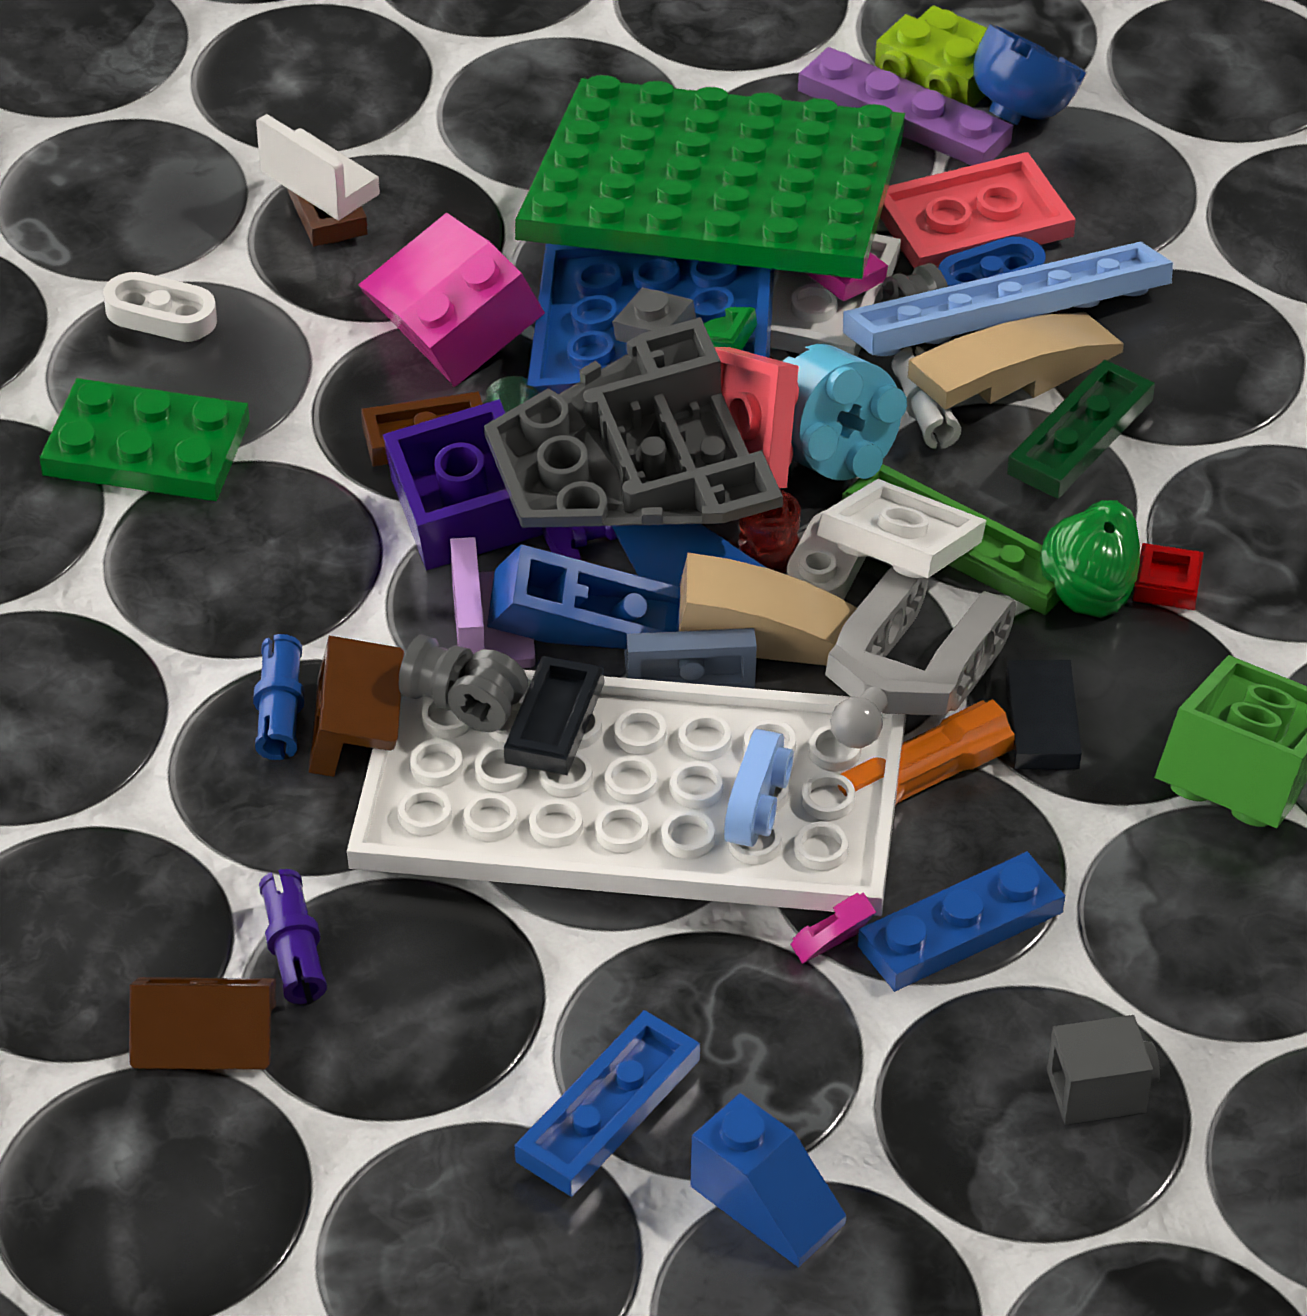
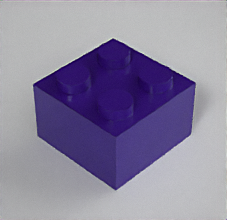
M500 399L383 434L391 479L426 571L451 563L450 539L475 537L477 555L543 535L542 527H521L485 437L484 425L505 414Z

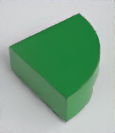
M752 307L725 308L726 316L703 323L714 347H731L742 350L757 326L756 310Z

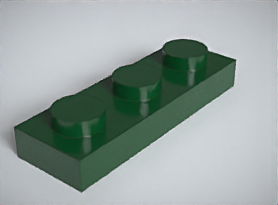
M1104 359L1009 456L1007 474L1059 499L1153 401L1155 383Z

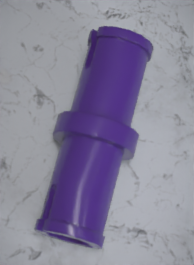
M280 869L278 871L283 887L282 894L280 891H277L272 872L266 874L259 882V890L264 900L269 926L265 931V939L268 950L277 957L283 983L284 998L294 1004L307 1003L302 983L303 979L305 982H309L314 1001L323 996L327 990L326 978L323 976L316 948L320 941V931L317 921L308 914L301 875L292 869Z

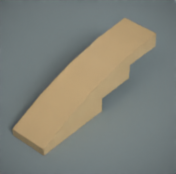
M1086 312L1045 314L1001 323L956 338L909 359L907 377L944 410L976 394H979L991 404L1020 388L1035 398L1099 365L1104 359L1108 360L1122 353L1124 343Z

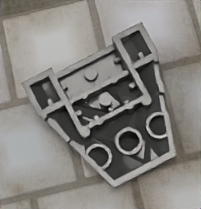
M701 317L642 333L627 342L628 354L602 369L597 361L590 363L579 370L580 382L560 394L548 388L484 425L486 440L522 528L726 523L783 507V495L762 450L749 454L721 391V361Z

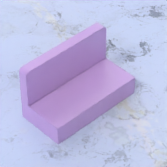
M475 537L450 539L457 644L471 649L473 655L482 649L496 650L514 659L522 668L535 666L534 639L487 627L495 571H478Z

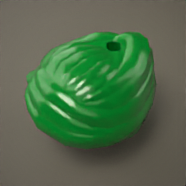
M1101 500L1092 504L1081 513L1064 518L1050 529L1044 539L1040 554L1042 576L1055 584L1056 592L1061 601L1074 613L1099 618L1117 613L1127 603L1134 589L1140 565V542L1137 522L1131 510L1117 500Z

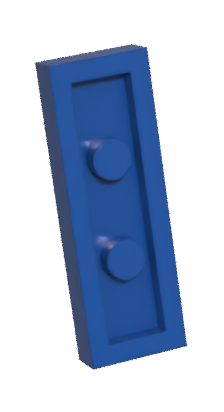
M1027 851L860 928L858 947L895 992L1062 914L1065 894Z
M643 1010L515 1144V1162L572 1197L700 1061V1043Z

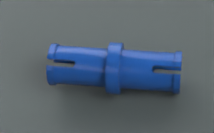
M277 634L274 635V653L272 652L273 641L269 637L262 643L261 680L254 687L253 704L259 711L258 736L256 737L255 749L259 755L270 760H283L285 758L284 742H286V754L289 757L296 753L297 713L304 707L305 689L299 683L302 644L295 637Z

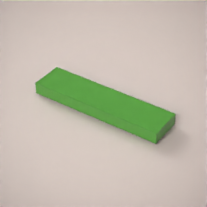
M882 464L880 470L873 477L867 479L859 478L842 494V500L873 481L880 479L985 519L987 521L982 542L948 565L1043 615H1046L1061 600L1056 592L1055 584L1042 576L1040 565L1041 544Z

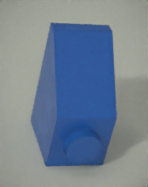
M739 1093L692 1135L691 1187L798 1268L846 1224L845 1212L795 1132L743 1094Z

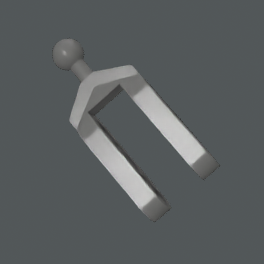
M892 566L848 618L840 632L836 645L828 655L825 675L851 696L835 706L830 719L831 731L838 742L846 747L856 749L872 744L878 739L883 727L881 712L885 714L946 715L948 711H956L1004 647L1013 624L1016 602L983 591L937 649L926 670H922L886 658L916 619L923 604L928 585V578L907 577L897 573Z

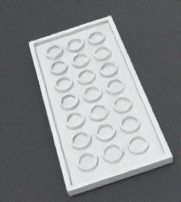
M524 670L528 678V688L534 676V670ZM604 676V686L568 775L506 764L504 761V745L527 690L517 704L511 705V715L502 729L495 732H482L469 727L460 721L452 710L437 707L433 698L423 696L420 699H412L401 694L398 739L395 749L389 751L373 748L347 848L349 869L835 912L833 907L857 892L859 894L864 892L876 911L874 915L882 916L906 714H885L881 712L883 727L878 739L866 747L856 749L846 747L838 742L831 731L830 719L835 706L843 700L850 698L849 696ZM761 729L782 733L784 735V748L793 749L794 758L787 787H776L773 794L774 797H777V810L771 834L769 836L759 835L754 847L726 842L724 828L729 798L753 731ZM872 758H884L886 760L884 777L855 791L852 782L841 775V773ZM838 784L846 790L847 796L838 789Z

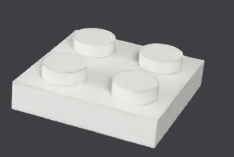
M877 479L822 512L817 536L838 543V548L847 554L859 557L871 556L892 564L893 569L901 575L911 578H929L980 544L987 520Z

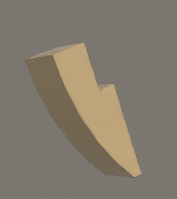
M687 553L680 583L679 631L754 628L757 645L756 658L827 666L829 652L836 645L844 624L857 608L840 597L806 581L768 568L727 558Z

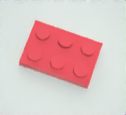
M1028 152L890 185L880 215L881 220L892 237L901 239L900 249L914 269L926 263H932L938 268L942 260L950 255L1005 237H1024L1037 242L1039 245L1074 237L1076 222L1075 217Z

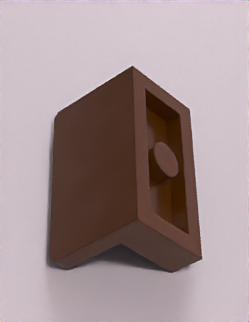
M328 636L317 680L309 773L334 777L343 743L389 751L395 749L398 739L401 702L398 681L404 657V650L402 648Z
M137 978L130 984L129 1063L131 1067L139 1069H266L271 1062V1011L276 1007V978Z

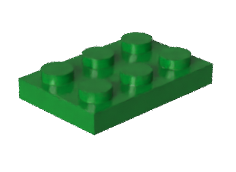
M76 378L40 456L42 475L217 502L250 421L248 403Z

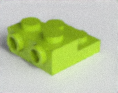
M934 5L918 19L905 14L876 40L875 66L973 108L986 96L979 90L974 78V58L987 28Z

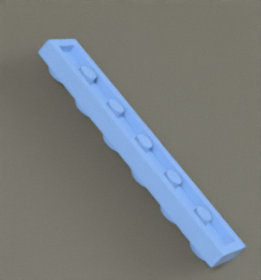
M1136 242L843 311V333L871 355L891 356L900 352L901 348L921 343H945L951 339V336L971 331H980L1005 322L1051 314V312L1071 307H1094L1100 303V300L1121 295L1140 296L1147 293L1150 288L1172 283L1173 262L1143 242Z

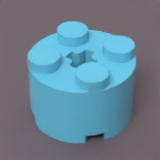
M828 344L810 345L806 347L810 350L796 358L790 356L785 358L783 362L799 366L797 379L799 397L794 410L791 441L793 447L792 460L834 480H848L856 477L867 479L873 477L880 470L883 458L896 439L901 417L907 408V398L904 392L897 388L891 376L882 368Z

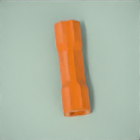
M993 699L988 702L982 700L943 719L938 726L903 742L895 806L898 802L963 770L975 769L1013 750L1015 734L1011 730L1005 711ZM879 757L872 758L841 773V775L848 778L852 782L855 791L884 777L886 760ZM838 784V789L847 796L846 790Z

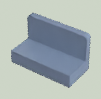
M755 629L627 634V649H624L626 678L755 689L757 652Z

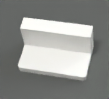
M268 114L257 119L261 172L336 220H341L379 195V178L377 175L302 128L293 131Z

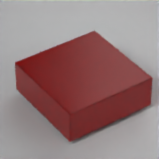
M1142 543L1133 601L1195 610L1204 552Z

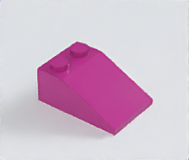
M445 213L358 284L367 297L454 387L545 314L522 273L490 241L448 213Z

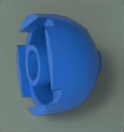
M989 24L974 58V78L977 86L983 94L993 101L989 111L1015 125L1019 124L1022 116L1042 120L1058 114L1068 106L1076 95L1087 72L1062 57L1057 60L1058 57L1045 51V48L992 24Z

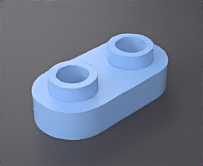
M761 729L753 731L729 798L724 828L726 842L754 847L759 835L769 836L771 834L777 810V797H774L773 794L776 787H787L794 758L793 749L784 748V735L782 733Z

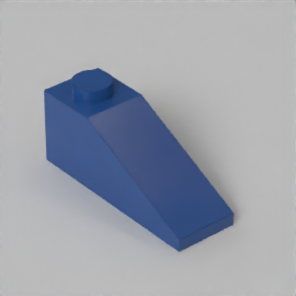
M521 544L495 569L487 627L546 643L627 649V634L679 632L680 587Z

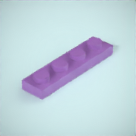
M829 46L799 73L798 91L814 98L831 100L837 106L860 108L864 105L878 104L890 108L892 112L905 113L904 137L971 166L994 160L1012 140V124Z

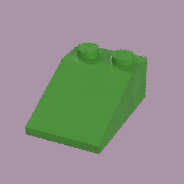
M1228 655L1179 707L1155 778L1171 784L1172 791L1183 798L1198 802L1209 800L1231 809L1232 815L1241 822L1257 827L1270 825L1278 828L1294 807L1307 782V686Z

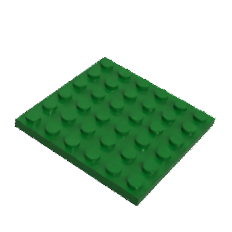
M607 75L593 76L589 79L581 78L515 219V240L863 279L903 138L905 113L892 112L890 108L878 104L854 108L837 106L835 102L822 98L798 102L783 100L780 96L773 93H756L752 96L728 94L726 90L718 87H703L695 91L677 89L671 84L662 81H650L639 85L620 83L617 78Z

